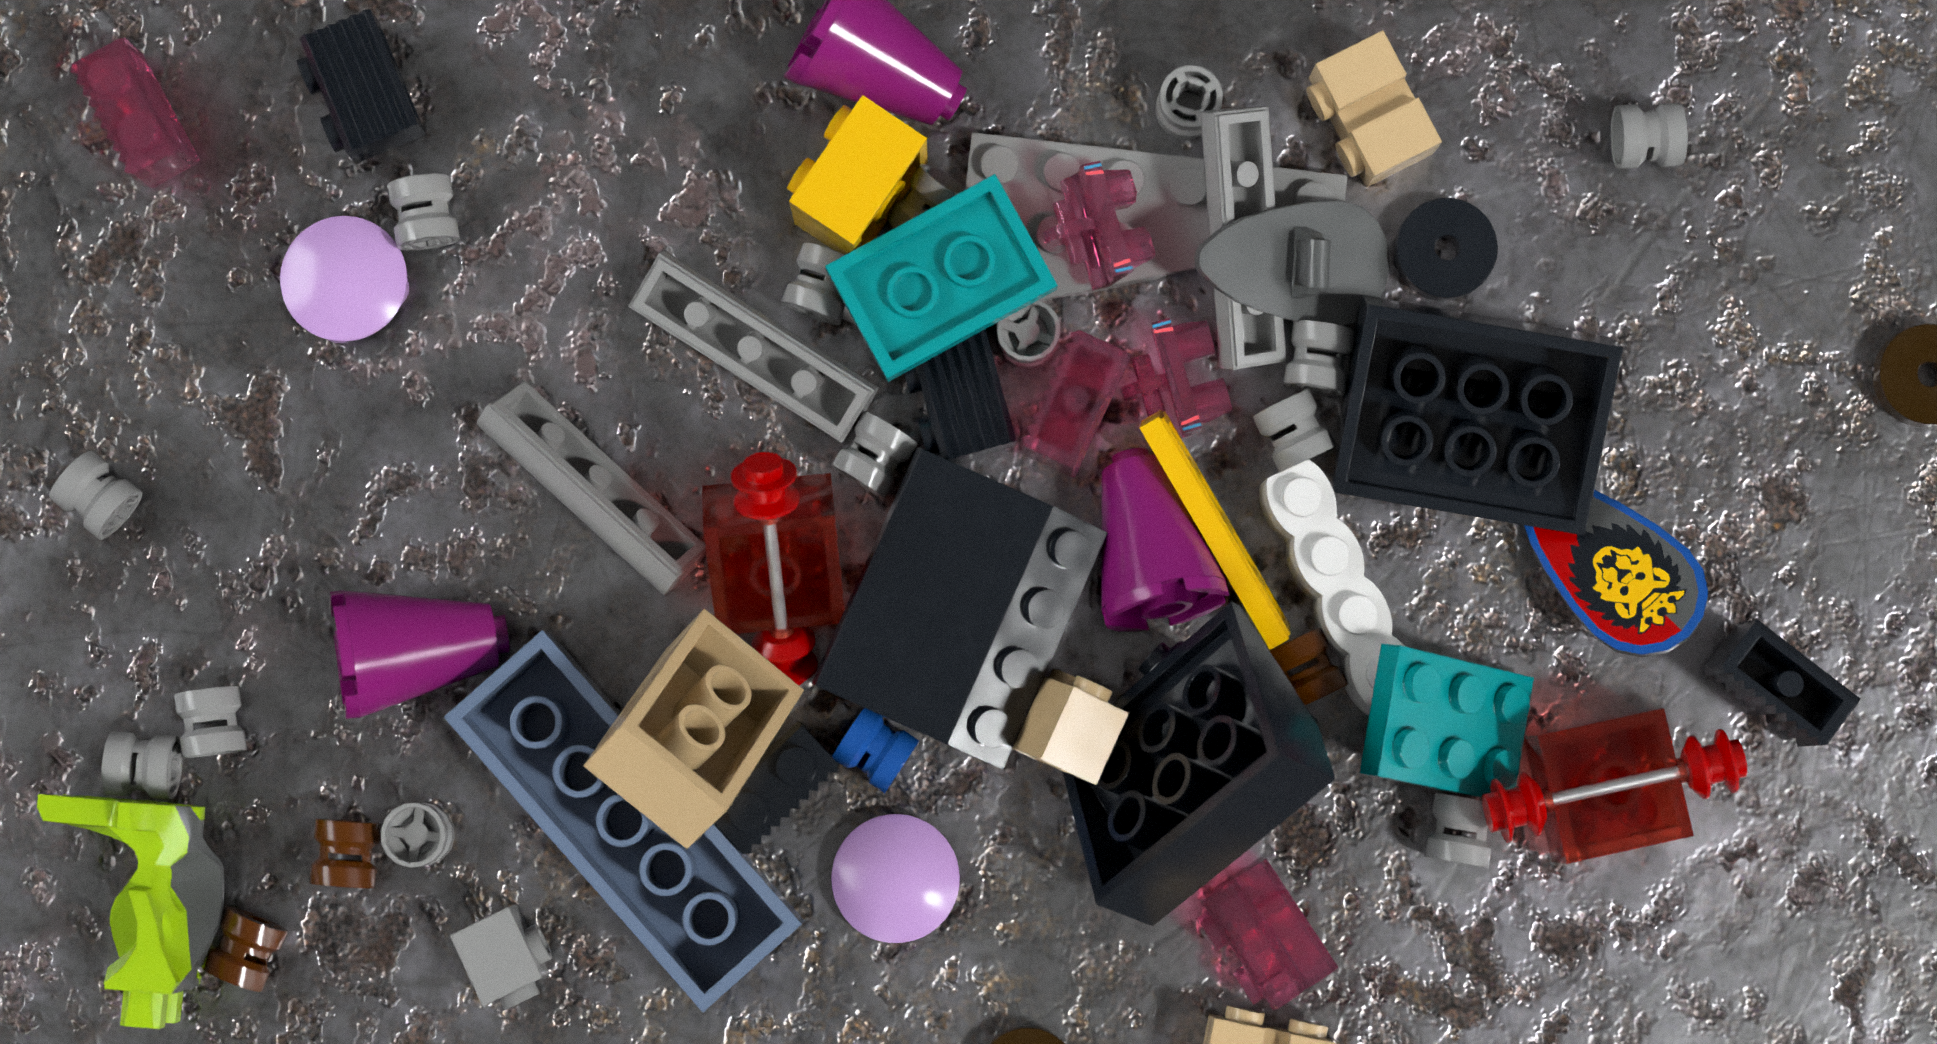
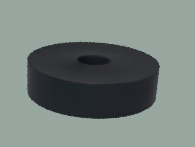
M1456 198L1433 199L1414 209L1398 229L1393 248L1396 269L1405 284L1418 295L1434 301H1454L1473 293L1490 276L1498 253L1497 237L1489 219L1474 205ZM1444 239L1453 243L1456 249L1455 258L1451 260L1441 259L1435 252L1436 241Z

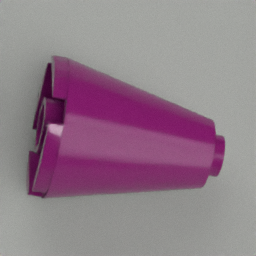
M826 0L821 9H817L789 61V68L784 74L786 79L795 84L853 102H858L861 96L864 95L889 113L928 125H933L939 116L949 121L967 91V88L959 83L963 71L888 0Z
M1131 448L1113 455L1111 458L1112 464L1103 469L1101 477V530L1108 532L1101 547V613L1104 617L1106 628L1118 632L1149 630L1147 619L1168 617L1169 626L1202 617L1222 607L1226 603L1224 595L1229 596L1227 581L1207 542L1157 457L1149 455V451L1146 448Z
M349 590L332 591L329 594L331 617L335 618L336 625L335 635L333 636L346 720L362 718L498 667V654L509 653V638L505 616H493L489 603Z

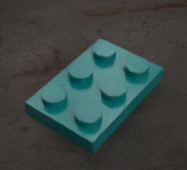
M996 174L825 266L826 272L887 382L1051 294L1058 288L1055 279Z
M1381 644L1359 773L1482 798L1483 794L1491 793V780L1497 778L1505 789L1516 787L1534 677L1405 646Z

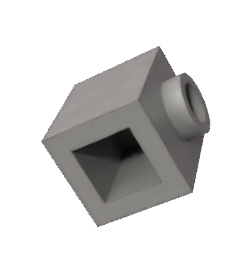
M518 905L507 907L449 935L482 1006L499 999L503 1009H509L539 994L540 992L534 981L550 974L545 965L546 961L552 959V953L547 940L536 923L529 927L527 926Z

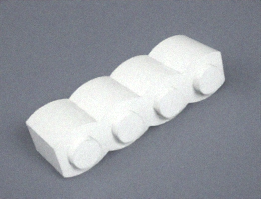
M1308 459L1267 478L1259 485L1260 507L1272 531L1286 542L1287 564L1294 581L1308 597L1313 599V616L1316 628H1322L1329 643V649L1340 657V668L1348 682V685L1345 686L1346 692L1354 704L1365 714L1369 715L1381 644L1404 645L1392 635L1391 613L1384 596L1369 579L1364 577V558L1356 537L1341 520L1336 518V499L1328 478L1315 463Z

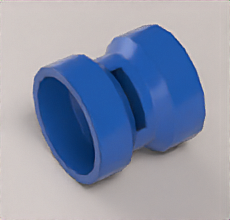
M863 708L832 757L846 768L858 767L867 774L868 782L885 793L920 740L905 730L893 731L884 725L883 716Z

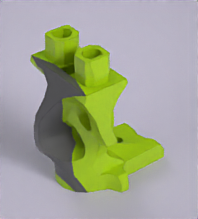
M38 794L37 809L43 821L71 825L110 836L127 844L134 850L137 856L138 868L130 881L115 898L109 919L119 959L108 966L104 987L105 989L123 991L120 1026L161 1029L165 1027V1023L180 1022L183 991L200 984L202 976L198 969L220 927L224 906L223 864L209 848L203 837L206 807L155 800L74 794Z

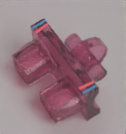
M1096 161L1083 164L1079 167V172L1060 181L1065 199L1052 204L1058 225L1042 233L1046 247L1065 245L1070 265L1084 263L1092 291L1110 287L1133 272V269L1155 257L1150 233L1144 226L1121 231L1116 215L1117 210L1128 208L1136 203L1137 190L1130 170L1103 171L1101 162Z
M1170 318L1151 323L1153 328L1151 333L1163 374L1155 375L1149 354L1132 358L1131 362L1137 381L1120 388L1124 401H1131L1142 398L1147 416L1149 417L1159 410H1162V412L1166 411L1161 392L1168 390L1182 439L1199 435L1202 431V425L1211 423L1232 412V404L1223 378L1190 387L1185 371V364L1216 355L1207 321H1197L1172 326Z

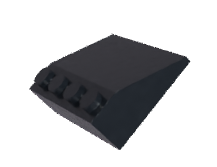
M1362 295L1355 327L1353 351L1350 353L1348 382L1343 401L1332 479L1333 491L1339 494L1585 535L1624 347L1612 337Z
M917 448L811 684L971 757L1003 769L1108 532L1055 506L926 450Z
M1233 602L1227 604L1111 704L1129 714L1096 785L1062 772L1096 905L1150 926L1158 923L1336 780L1318 725L1241 606Z

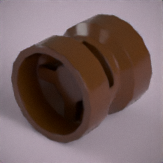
M1321 627L1270 650V653L1304 705H1308L1348 685L1341 668L1331 664L1326 651L1329 643ZM1317 658L1319 663L1292 675L1290 669Z
M316 819L314 839L319 843L320 848L319 858L311 864L310 884L347 888H375L377 868L371 863L372 848L380 840L381 823ZM329 853L362 855L361 860L328 858Z
M228 907L220 924L223 932L222 938L218 946L209 949L201 968L225 982L251 991L261 992L270 975L267 967L269 958L273 952L281 949L288 930L257 914L235 907Z

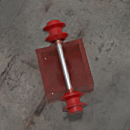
M758 452L746 457L743 462L732 470L730 476L731 483L702 486L703 531L714 616L735 634L757 632L751 641V647L796 684L801 685L804 681L811 678L818 669L817 657L811 652L816 642L815 635L808 627L838 624L845 610L831 473L797 476L796 466L788 459L782 458L773 452Z
M1664 708L1644 710L1525 736L1524 744L1532 778L1526 772H1521L1517 787L1505 789L1497 778L1492 779L1491 793L1482 795V806L1485 820L1491 833L1500 831L1505 842L1509 843L1512 842L1516 827L1526 825L1534 836H1540L1544 828L1551 861L1569 864L1694 836L1682 784L1687 783L1689 788L1703 800L1710 797L1712 784L1722 782L1730 793H1737L1739 778L1747 776V761L1740 741L1738 739L1729 740L1727 734L1722 729L1715 731L1713 744L1702 746L1694 735L1688 736L1681 751V758H1676Z

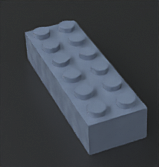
M542 630L447 713L444 718L698 1008L704 1012L803 924L805 920L747 854L741 853L715 823L686 849L583 766L621 712L551 633Z

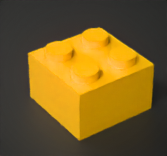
M864 95L861 96L853 109L843 105L838 110L823 136L829 140L827 147L816 162L809 157L806 158L796 170L787 186V190L793 193L789 204L795 225L832 250L844 255L877 238L888 222L886 216L895 202L904 199L911 189L910 179L919 165L922 163L928 164L927 138Z

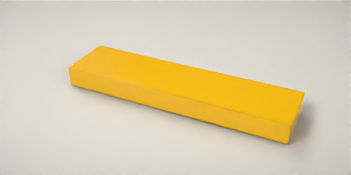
M1159 410L1145 418L1140 424L1141 432L1269 650L1289 640L1291 631L1288 619L1166 411L1162 412V410Z

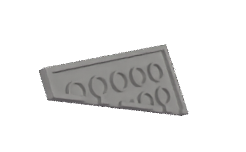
M972 132L965 188L968 189L996 174L1058 285L1056 291L1041 298V301L1065 296L1084 295L1165 278L1167 275L1196 269L1194 262L1195 252L1198 246L1210 237L1204 159ZM1098 163H1101L1102 165L1095 168H1090L1086 170L1084 169L1085 166L1094 165ZM1273 167L1276 208L1309 201H1345L1348 175ZM1103 170L1104 174L1086 175L1085 173ZM1130 258L1131 262L1117 267H1114L1113 265L1115 263ZM1128 266L1133 267V269L1117 273L1115 272V269H1120Z

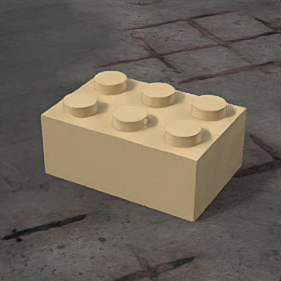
M704 608L665 649L583 766L684 848L688 849L728 810L804 689Z

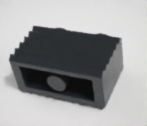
M370 9L362 10L359 14L350 15L347 19L338 20L335 24H328L323 29H316L312 33L304 34L299 38L306 56L296 60L311 95L322 92L330 114L320 117V120L335 153L345 149L349 157L358 164L426 135L383 28Z
M986 330L975 334L904 373L909 394L922 392L928 416L917 418V423L926 451L933 454L938 452L940 457L953 463H958L1016 447V436Z
M1758 619L1739 622L1704 667L1706 676L1715 675L1716 684L1725 683L1726 692L1735 691L1736 700L1745 699L1746 707H1755L1756 715H1766L1767 723L1776 722L1777 731L1786 730L1787 739L1796 738L1797 747L1827 745L1860 701L1857 695Z
M797 721L764 752L728 810L715 822V825L741 853L752 854L756 852V844L761 845L765 843V835H774L775 826H784V817H793V808H802L803 800L812 799V791H821V782H830L831 773H840V764L801 722Z

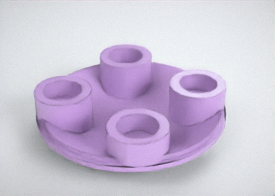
M330 217L307 227L289 246L281 266V293L292 317L310 333L334 343L360 340L378 332L393 319L409 293L406 263L401 250L396 247V242L378 225L358 217Z
M903 814L878 816L856 827L839 847L833 862L831 875L834 899L841 914L848 923L863 935L887 943L914 941L935 930L951 912L958 895L960 882L958 862L947 839L940 831L926 821Z

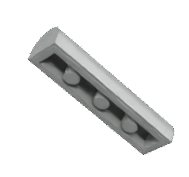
M1268 106L1227 108L1200 112L1210 236L1218 229L1241 217L1276 208ZM1214 288L1219 367L1236 370L1286 362L1283 318L1262 313L1239 304Z
M662 251L657 255L628 306L841 443L853 432L863 412L867 411L878 391V386L666 251Z
M521 380L487 404L478 418L476 425L664 596H667L677 588L710 550L526 381Z

